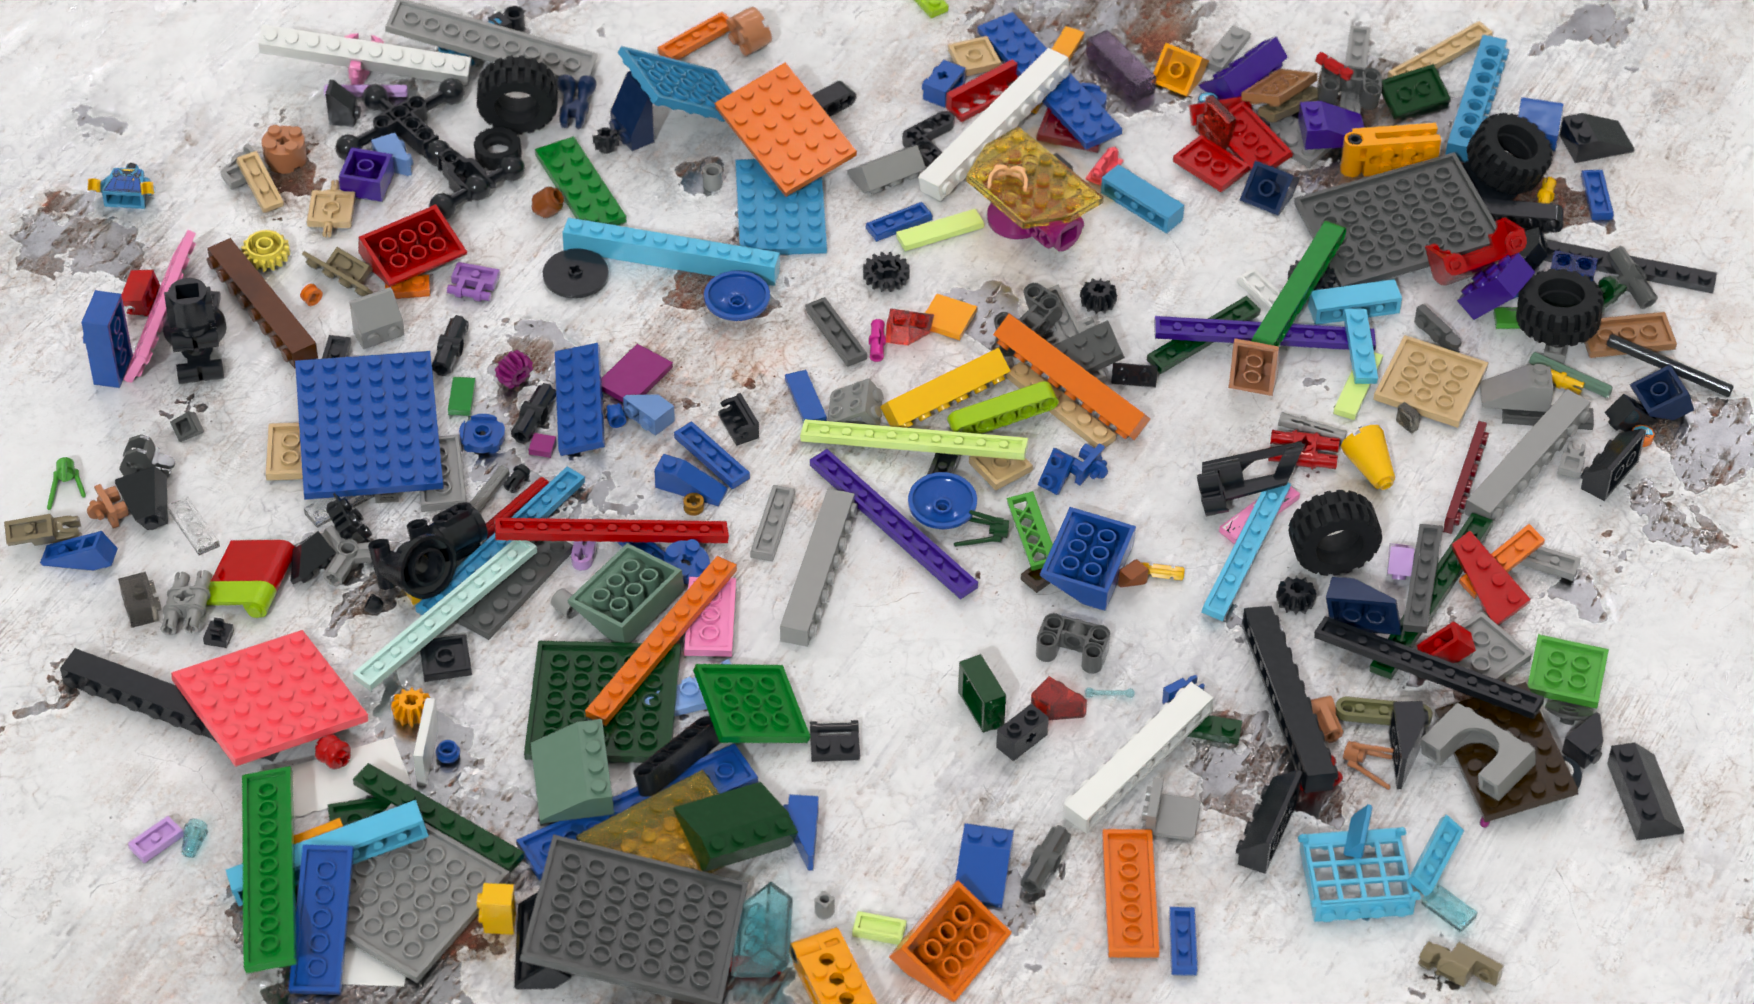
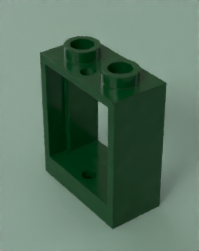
M981 654L959 661L958 693L983 733L1000 728L1005 724L1006 694Z

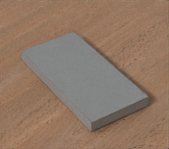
M459 434L439 436L443 489L419 491L421 512L445 510L458 503L467 502Z

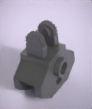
M140 434L129 438L123 452L124 458L119 470L123 476L155 466L168 478L171 475L172 468L175 466V461L173 457L159 453L160 448L155 446L149 436Z

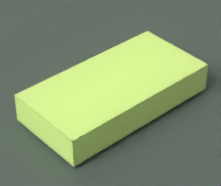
M858 911L852 936L899 945L905 934L907 920Z

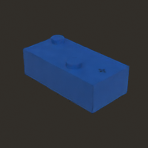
M95 290L81 321L83 343L86 344L93 384L120 388L133 356L122 295L120 293Z

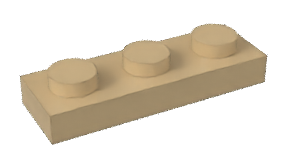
M257 151L237 157L236 162L263 213L283 207L284 201Z

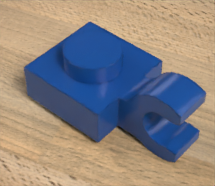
M1197 675L1190 676L1187 680L1181 678L1163 687L1162 703H1170L1175 698L1176 693L1181 688H1185L1190 682L1196 684ZM1200 684V685L1198 686V687L1201 688L1202 690L1205 689V685H1204V684Z

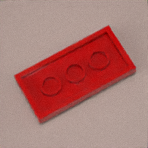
M1244 101L1209 124L1210 129L1240 160L1250 165V171L1255 160L1276 168L1293 157L1292 151Z

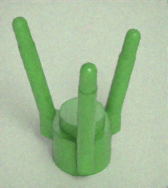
M63 457L56 462V471L53 472V482L48 499V510L52 508L59 479L62 482H66L75 478L81 496L83 498L86 497L79 477V470L75 469L74 461L71 458Z

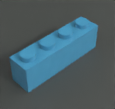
M1119 164L1102 177L1101 193L1166 234L1183 221L1184 204Z

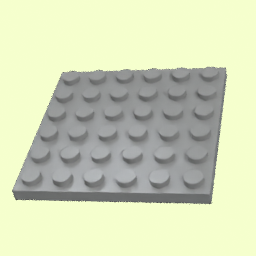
M391 803L385 811L397 806ZM425 822L429 837L353 864L346 934L347 942L416 983L424 977L479 914L477 895L482 893L483 883L505 884L510 878V871Z

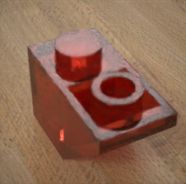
M890 308L886 324V343L908 346L930 334L934 314Z
M1050 676L1031 693V704L1049 717L1048 720L1084 718L1086 715L1087 699Z

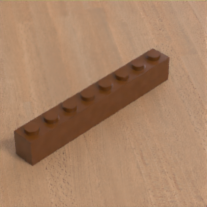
M228 238L208 247L209 257L206 260L210 269H215L220 281L227 284L231 295H235L240 306L248 310L252 321L259 324L264 335H268L273 347L281 351L284 361L289 362L295 369V361L317 359L316 342L234 241Z

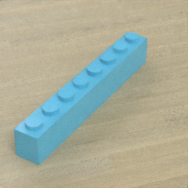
M416 800L294 844L295 886L299 885L303 844L353 846V864L429 837ZM243 863L226 869L230 887L238 906L243 905Z

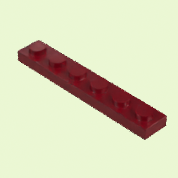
M1478 421L1445 518L1443 529L1445 533L1452 534L1454 527L1460 525L1462 518L1460 509L1465 510L1468 499L1465 494H1470L1473 480L1470 479L1471 477H1476L1479 467L1476 461L1481 462L1484 449L1481 447L1482 445H1487L1489 433L1486 432V422Z

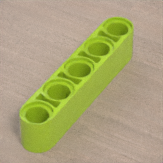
M1043 381L956 410L949 414L947 421L952 432L983 434L1051 411L1058 405V399L1050 383Z

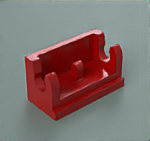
M154 270L130 271L121 294L123 305L134 307V309H127V314L149 316L160 287Z

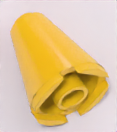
M1368 425L1359 429L1361 433L1355 436L1353 433L1348 435L1343 440L1341 448L1348 459L1376 489L1386 490L1393 485L1395 474L1385 434L1379 425Z

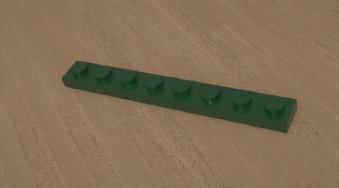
M367 763L353 778V784L388 805L392 803L398 807L416 800L423 821L426 824L510 871V873L525 858L524 851L370 763Z

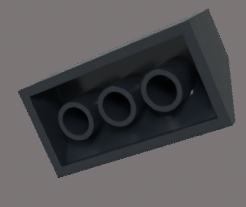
M1635 742L1611 746L1607 765L1636 841L1684 834V828L1655 755Z
M1296 770L1272 777L1269 786L1265 785L1263 787L1260 797L1262 799L1261 804L1256 803L1252 814L1254 819L1252 822L1248 821L1244 831L1246 837L1244 840H1239L1235 853L1239 854L1238 865L1266 874L1298 803L1303 771Z
M538 892L518 904L514 988L555 989L571 979L572 973L520 961Z

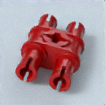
M1272 430L1270 444L1285 445L1299 441L1305 444V451L1301 452L1296 466L1309 467L1311 470L1316 467L1336 470L1338 455L1317 452L1318 450L1338 453L1340 438L1319 436L1318 432L1313 434L1297 432V430H1292V432ZM1282 455L1268 458V461L1280 462Z

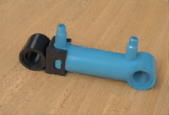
M509 6L504 10V15L499 11L489 16L488 23L524 32V10L520 6ZM438 47V52L471 57L466 54ZM471 57V66H473L475 61Z

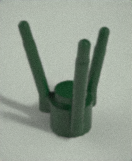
M970 510L969 514L979 518L972 517L969 521L989 525V534H993V537L955 542L954 546L987 542L1001 543V538H1007L1009 520Z

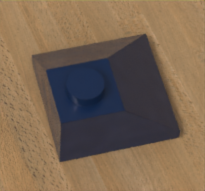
M1255 160L1239 200L1279 216L1293 197L1300 178Z

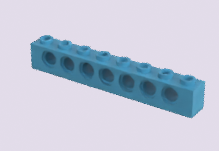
M1488 35L1482 36L1447 142L1446 154L1455 152L1460 162L1468 161V142L1482 121L1488 118L1485 115L1490 114L1492 102L1490 101H1494L1497 90L1494 87L1498 88L1501 76L1498 74H1503L1505 66L1503 60L1507 61L1509 49L1506 48V39Z

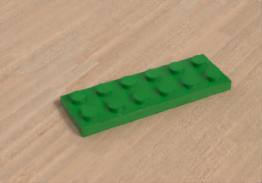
M574 136L535 149V156L555 187L562 193L564 201L576 219L617 226L627 223L625 213Z

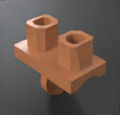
M101 484L94 486L98 497L97 501H90V505L87 508L88 516L91 519L102 520L106 516L113 529L119 527L118 519L128 516L129 513L124 501L112 504L120 500L116 486L103 489Z

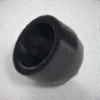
M371 594L364 606V611L370 614H379L384 605L382 599Z

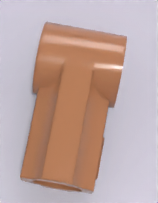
M1332 696L1311 699V709L1313 714L1317 715L1318 727L1320 731H1323L1325 741L1328 743L1336 742L1343 736V729L1336 716V707Z

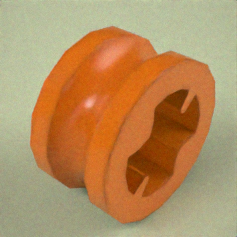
M311 283L302 289L300 298L308 306H314L321 300L323 293L315 284Z

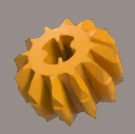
M413 687L409 691L402 689L401 694H395L394 701L391 704L395 721H400L402 727L410 724L412 728L414 724L418 723L420 725L425 699L430 698L429 694L424 693L422 688L415 691Z

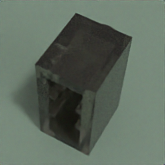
M146 571L118 578L121 596L131 628L159 621L158 611L162 610L159 597L153 596L156 593L154 581L148 580Z

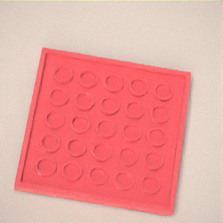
M303 630L171 672L174 684L235 767L368 722V713Z

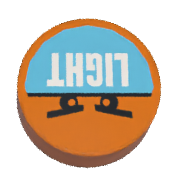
M1646 425L1635 426L1632 430H1646L1642 447L1651 445L1654 439V431Z

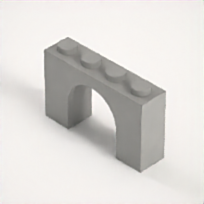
M1459 703L1454 705L1420 739L1422 754L1439 765H1442L1458 748L1466 744L1482 743L1496 750V757L1478 774L1479 789L1498 801L1536 764L1535 749L1528 742L1519 740L1511 732L1499 728L1491 720L1484 719L1471 708L1464 707Z

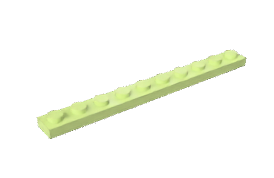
M806 419L800 433V438L803 442L1025 460L1028 449V438Z

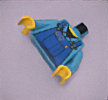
M128 163L126 168H114L111 174L102 181L96 178L88 179L87 191L94 190L95 192L102 193L105 207L145 209L146 195L151 196L155 193L153 182L148 177H145L144 170L139 169L135 163Z

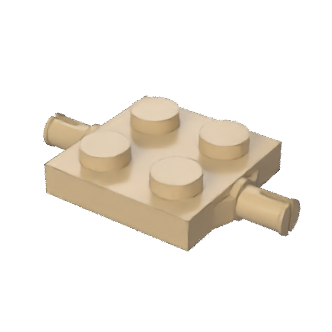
M332 180L331 188L328 190H312L307 226L324 227L322 235L326 238L327 234L328 238L331 237L332 228H351L356 200L355 192L339 190L338 180H336V183L335 180Z

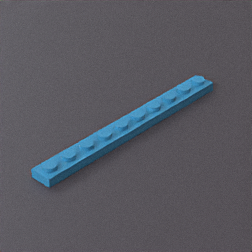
M567 466L511 518H548L585 483V476ZM494 533L456 568L455 574L445 590L435 597L422 599L415 605L416 612L420 615L425 614L513 540H495Z

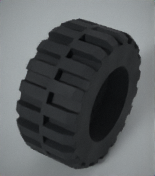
M511 55L505 59H502V57L496 59L495 63L491 62L480 73L477 83V108L480 116L484 118L487 124H492L493 127L509 128L517 134H522V132L532 133L535 129L540 130L545 127V124H549L556 115L558 107V81L550 68L547 69V65L543 62L539 63L532 57L528 59L522 55H519V57ZM510 92H522L529 94L530 96L525 98H513L505 94Z
M1499 113L1490 115L1482 121L1468 142L1467 158L1468 162L1471 163L1473 172H1476L1478 174L1477 177L1481 181L1484 180L1489 187L1493 186L1499 192L1506 191L1507 194H1516V192L1517 194H1523L1533 190L1551 166L1553 157L1552 148H1550L1551 144L1549 139L1545 138V133L1540 131L1536 124L1528 122V119L1517 117V114L1513 113L1510 115Z
M1549 269L1544 272L1542 270L1533 275L1519 291L1516 320L1521 330L1529 338L1533 337L1538 343L1544 342L1548 346L1558 345V347H1565V345L1576 346L1579 342L1582 344L1588 341L1589 338L1591 339L1599 330L1604 303L1603 293L1594 280L1591 281L1588 276H1582L1577 271Z
M1336 490V492L1326 491L1323 495L1318 496L1317 494L1313 496L1312 500H1306L1301 504L1300 509H1296L1289 522V537L1297 561L1300 562L1303 568L1314 574L1319 572L1322 576H1328V574L1338 576L1340 573L1346 572L1347 574L1353 572L1355 568H1361L1366 561L1369 562L1374 557V553H1377L1382 542V530L1372 503L1363 495L1350 490L1348 492L1344 490ZM1343 530L1342 532H1339V533H1337V534L1327 536V535H1329V534H1331V533H1333V532H1337V531Z

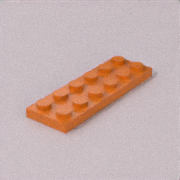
M1103 829L1102 844L1108 958H1159L1152 829Z

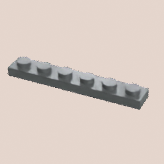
M1419 525L1403 631L1427 633L1443 535L1442 525Z

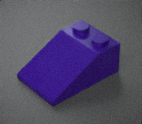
M1323 101L1300 102L1298 123L1305 150L1343 148L1344 137L1347 133L1352 132L1354 128H1364L1362 117L1359 113Z

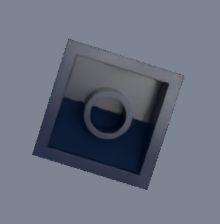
M1671 365L1630 384L1631 389L1650 417L1676 420L1694 411L1690 394Z

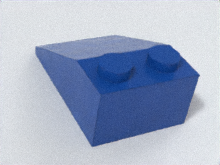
M965 823L955 882L958 880L983 905L1002 908L1013 849L1014 830Z

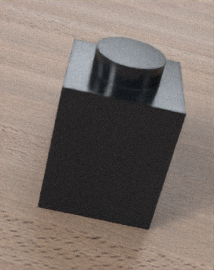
M329 79L325 93L329 125L354 127L356 119H359L361 115V107L357 106L356 96L335 80Z
M1625 394L1620 396L1604 412L1610 419L1608 423L1616 431L1620 429L1628 432L1632 431L1637 425L1650 426L1658 421L1655 417H1650L1640 402Z
M1595 712L1567 735L1564 740L1562 753L1576 761L1583 769L1591 763L1595 764L1602 756L1603 734L1601 717L1598 712Z

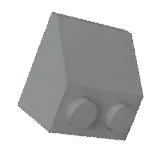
M391 287L349 301L353 333L363 349L404 336L403 319Z

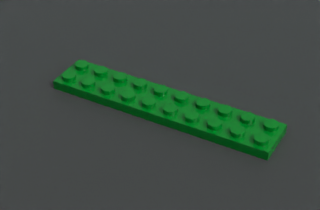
M291 766L242 775L243 968L246 974L297 964L293 772Z

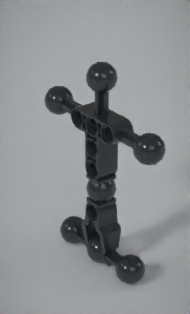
M453 78L445 79L439 85L438 92L426 99L422 96H413L396 106L388 101L389 96L383 86L378 84L367 86L362 94L364 105L368 109L374 111L381 110L383 113L373 119V128L357 137L351 134L342 135L335 145L338 157L346 160L351 147L362 149L372 139L396 133L397 137L402 138L418 154L427 159L430 164L437 166L438 170L442 171L444 177L448 179L449 189L455 193L451 195L446 193L436 194L430 199L429 207L437 205L445 219H449L454 215L456 205L465 200L478 201L484 199L489 195L490 189L496 188L497 182L503 179L508 181L518 180L523 176L525 170L522 159L519 156L510 154L505 155L499 161L498 169L486 175V170L474 158H466L453 150L447 142L439 140V136L434 135V131L424 123L428 118L427 111L443 102L450 105L458 104L463 99L464 87L459 80ZM464 176L466 178L465 182H463L459 177Z

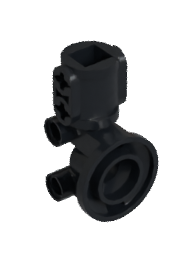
M195 278L177 280L172 283L168 292H164L167 315L163 320V334L168 343L172 345L173 353L181 352L187 358V363L176 364L179 384L203 380L224 379L222 359L211 360L210 355L214 347H219V342L225 336V316L217 307L213 306L210 286L206 287L201 280Z
M468 502L458 503L436 514L432 518L433 523L428 525L425 519L410 521L407 524L410 541L400 545L396 552L391 550L387 539H376L370 542L368 548L379 588L388 590L398 586L407 594L418 599H429L440 594L451 582L455 574L457 561L472 554L481 546V542L487 539V527L481 514Z

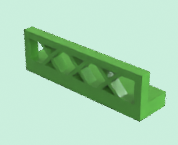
M1031 491L1007 498V504L1031 570L1041 569L1053 544L1034 492ZM1021 502L1026 503V508L1024 510H1020L1014 507V504ZM1024 518L1031 520L1032 525L1030 528L1021 525ZM1030 535L1037 537L1038 542L1036 545L1027 542ZM1039 552L1044 555L1045 559L1034 562L1033 557Z

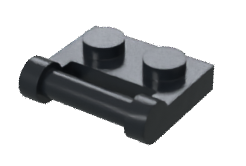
M851 720L850 723L817 724V721H810L811 762L860 760L858 720ZM851 732V735L818 736V733Z

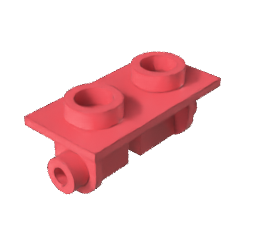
M1116 147L1108 148L1106 153L1103 154L1086 176L1085 180L1101 186L1102 177L1115 166L1121 165L1124 162L1123 159L1118 158V149Z

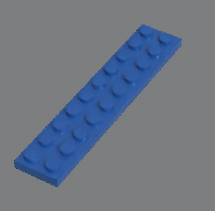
M1013 12L977 26L978 34L981 37H988L995 52L1005 63L1012 59L1017 63L1018 77L1047 50L1044 44ZM1071 73L1042 101L1086 150L1122 135V127Z
M734 743L702 757L653 796L642 797L639 795L637 787H634L612 797L614 814L557 821L517 839V847L524 851L527 863L540 881L553 835L611 849L676 820L677 817L673 811L675 806L757 783L758 776Z

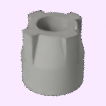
M821 891V894L815 898V914L819 918L828 919L835 912V898L826 893V891Z

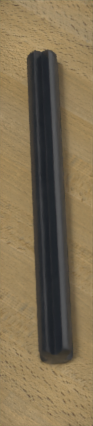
M1611 334L1607 340L1606 345L1660 369L1671 365L1677 376L1721 395L1729 397L1733 391L1734 386L1617 335Z

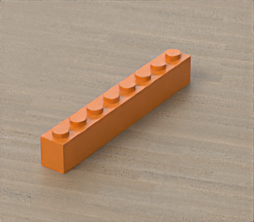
M1010 313L993 335L999 339L997 344L1005 350L1013 349L1015 351L1013 356L1023 363L1026 360L1032 364L1030 368L1040 376L1045 373L1049 376L1047 380L1057 389L1061 385L1066 389L1065 395L1073 401L1077 398L1083 402L1081 407L1091 414L1093 411L1097 412L1100 415L1098 419L1109 427L1112 423L1117 427L1115 432L1125 440L1129 436L1135 441L1150 421L1147 415Z

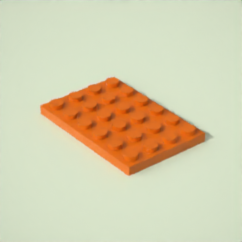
M786 62L715 102L717 111L785 197L857 156L856 149Z

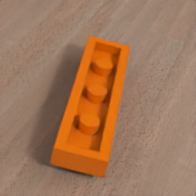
M723 12L714 15L658 46V54L679 60L729 32L730 29L726 23V19L729 17Z
M1528 524L1491 553V555L1508 573L1541 547L1545 539ZM1465 574L1459 579V583L1475 599L1478 596L1473 591L1470 580Z

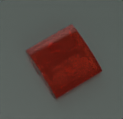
M1212 94L1205 97L1204 113L1197 116L1195 131L1226 150L1232 139L1237 119Z

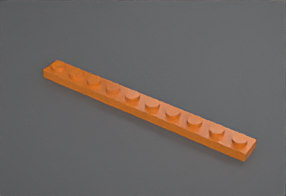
M719 556L714 558L585 710L586 717L592 720L602 719L604 726L611 721L736 573L737 564Z

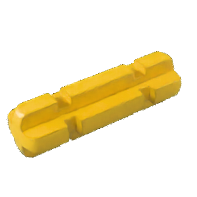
M1141 562L1148 568V574L1152 575L1151 577L1163 579L1174 577V580L1179 581L1184 579V567L1175 566V568H1172V565L1155 563L1152 566L1149 565L1150 563Z

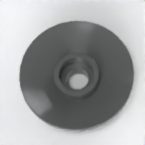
M1551 701L1545 704V709L1559 717L1560 722L1566 725H1574L1575 721L1587 720L1594 714L1592 710L1572 703Z

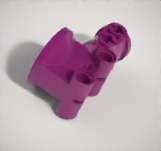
M1018 157L1004 164L1009 169L1013 166H1021L1026 169L1024 162ZM989 174L982 177L984 189L991 194V202L987 209V222L990 228L998 235L1009 239L1033 237L1047 249L1054 247L1057 251L1062 252L1072 247L1079 239L1084 228L1082 217L1062 200L1055 202L1052 199L1056 193L1050 182L1043 181L1033 188L1027 186V192H1023L1024 184L1019 183L1018 178L1011 175L994 179L991 189H987Z

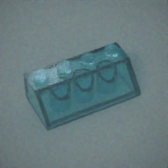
M772 881L743 904L732 958L731 975L734 977L771 978L779 971L785 970L789 964L793 898Z

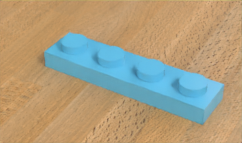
M1344 309L1343 316L1354 383L1377 384L1378 373L1367 309Z
M1447 814L1440 818L1408 878V881L1425 897L1432 893L1464 832Z

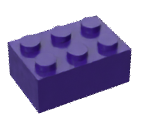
M1519 253L1511 257L1507 255L1498 264H1491L1485 272L1481 270L1472 277L1473 282L1461 290L1462 295L1457 302L1475 320L1513 299L1534 275L1535 271Z

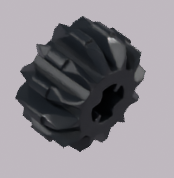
M1092 278L1090 282H1085L1080 291L1082 307H1086L1087 312L1093 310L1096 314L1098 311L1105 314L1107 310H1112L1117 302L1115 285H1111L1110 280L1102 281V278L1097 281Z
M1297 575L1294 579L1287 576L1285 581H1280L1278 591H1276L1279 608H1285L1286 613L1293 611L1295 615L1299 611L1305 614L1308 609H1312L1316 600V590L1313 583L1307 582L1306 577L1298 579Z

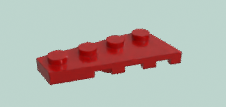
M1471 531L1452 543L1451 548L1464 573L1468 576L1473 591L1476 592L1484 612L1498 626L1530 603L1531 599Z

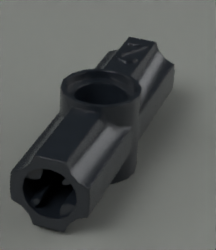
M455 315V317L450 318L445 333L439 336L437 353L432 362V370L440 376H446L451 373L456 358L462 355L464 338L469 329V321L465 320L463 316Z
M543 383L538 385L530 400L523 402L519 418L511 430V437L518 443L524 444L529 442L537 427L544 425L548 416V409L556 397V390L550 384Z

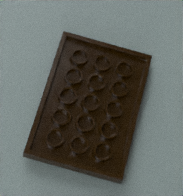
M1526 682L1514 685L1530 691ZM1477 698L1457 702L1464 707L1471 708L1484 719L1491 720L1499 728L1511 732L1519 740L1528 742L1535 749L1536 764L1499 801L1479 789L1478 774L1496 757V750L1486 744L1470 743L1458 748L1453 753L1484 822L1578 795V787L1540 710L1533 720ZM1457 703L1435 709L1437 720L1439 721Z

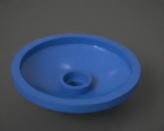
M728 271L715 276L708 282L704 290V302L709 311L719 318L729 321H745L760 315L767 308L770 302V289L767 283L756 274L747 271Z
M947 472L931 473L923 476L913 484L908 495V507L913 517L921 524L934 529H952L965 524L972 518L973 515L969 514V511H976L977 494L970 482L959 475Z

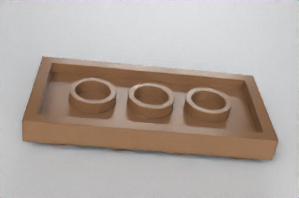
M1280 68L1242 92V100L1250 101V104L1268 103L1271 107L1281 106L1283 102L1290 100L1291 97L1317 81V73Z
M1665 312L1601 318V325L1597 333L1591 339L1589 338L1588 341L1584 342L1589 358L1626 355L1606 345L1611 334L1654 352L1676 350L1677 346Z

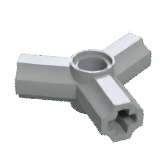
M332 525L325 528L321 534L335 552L334 558L323 573L324 579L330 585H342L352 569L358 567L360 563L372 562L368 548L370 542L357 543L353 539L345 540L340 537L336 527Z

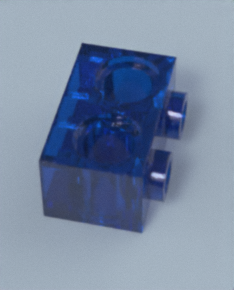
M1554 250L1550 269H1567L1570 272L1574 270L1582 276H1588L1593 281L1598 258Z

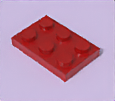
M1202 135L1173 155V162L1221 193L1249 172L1250 165Z

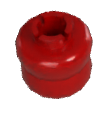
M333 734L326 735L317 741L318 745H315V756L318 761L325 763L334 770L348 764V759L351 758V748L348 743L341 741Z

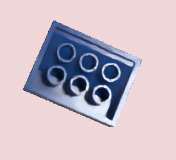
M1069 507L1040 576L1080 603L1106 611L1119 580V570L1125 566L1133 548L1136 526Z

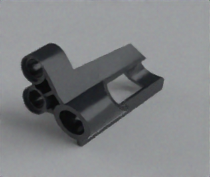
M1299 441L1202 462V474L1197 475V481L1206 517L1229 512L1226 501L1287 485L1299 456L1305 448V444ZM1282 455L1274 474L1244 480L1243 470L1254 461Z

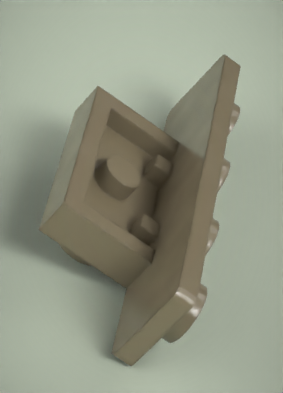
M339 247L335 248L326 263L303 251L302 255L307 259L305 263L316 270L318 267L323 269L322 273L330 279H333L335 276L339 279L338 282L348 289L352 286L361 297L373 293L368 287L362 285L373 269L370 265Z

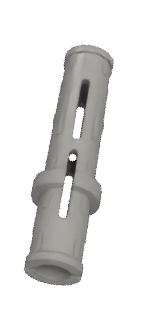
M1281 412L1278 426L1297 430V432L1313 434L1318 432L1319 436L1340 438L1339 443L1341 444L1347 435V430L1310 421L1305 416L1300 418Z

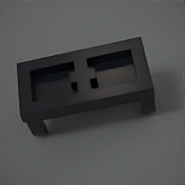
M741 393L727 398L720 403L722 407L730 405L728 408L718 411V416L736 446L759 438V422Z

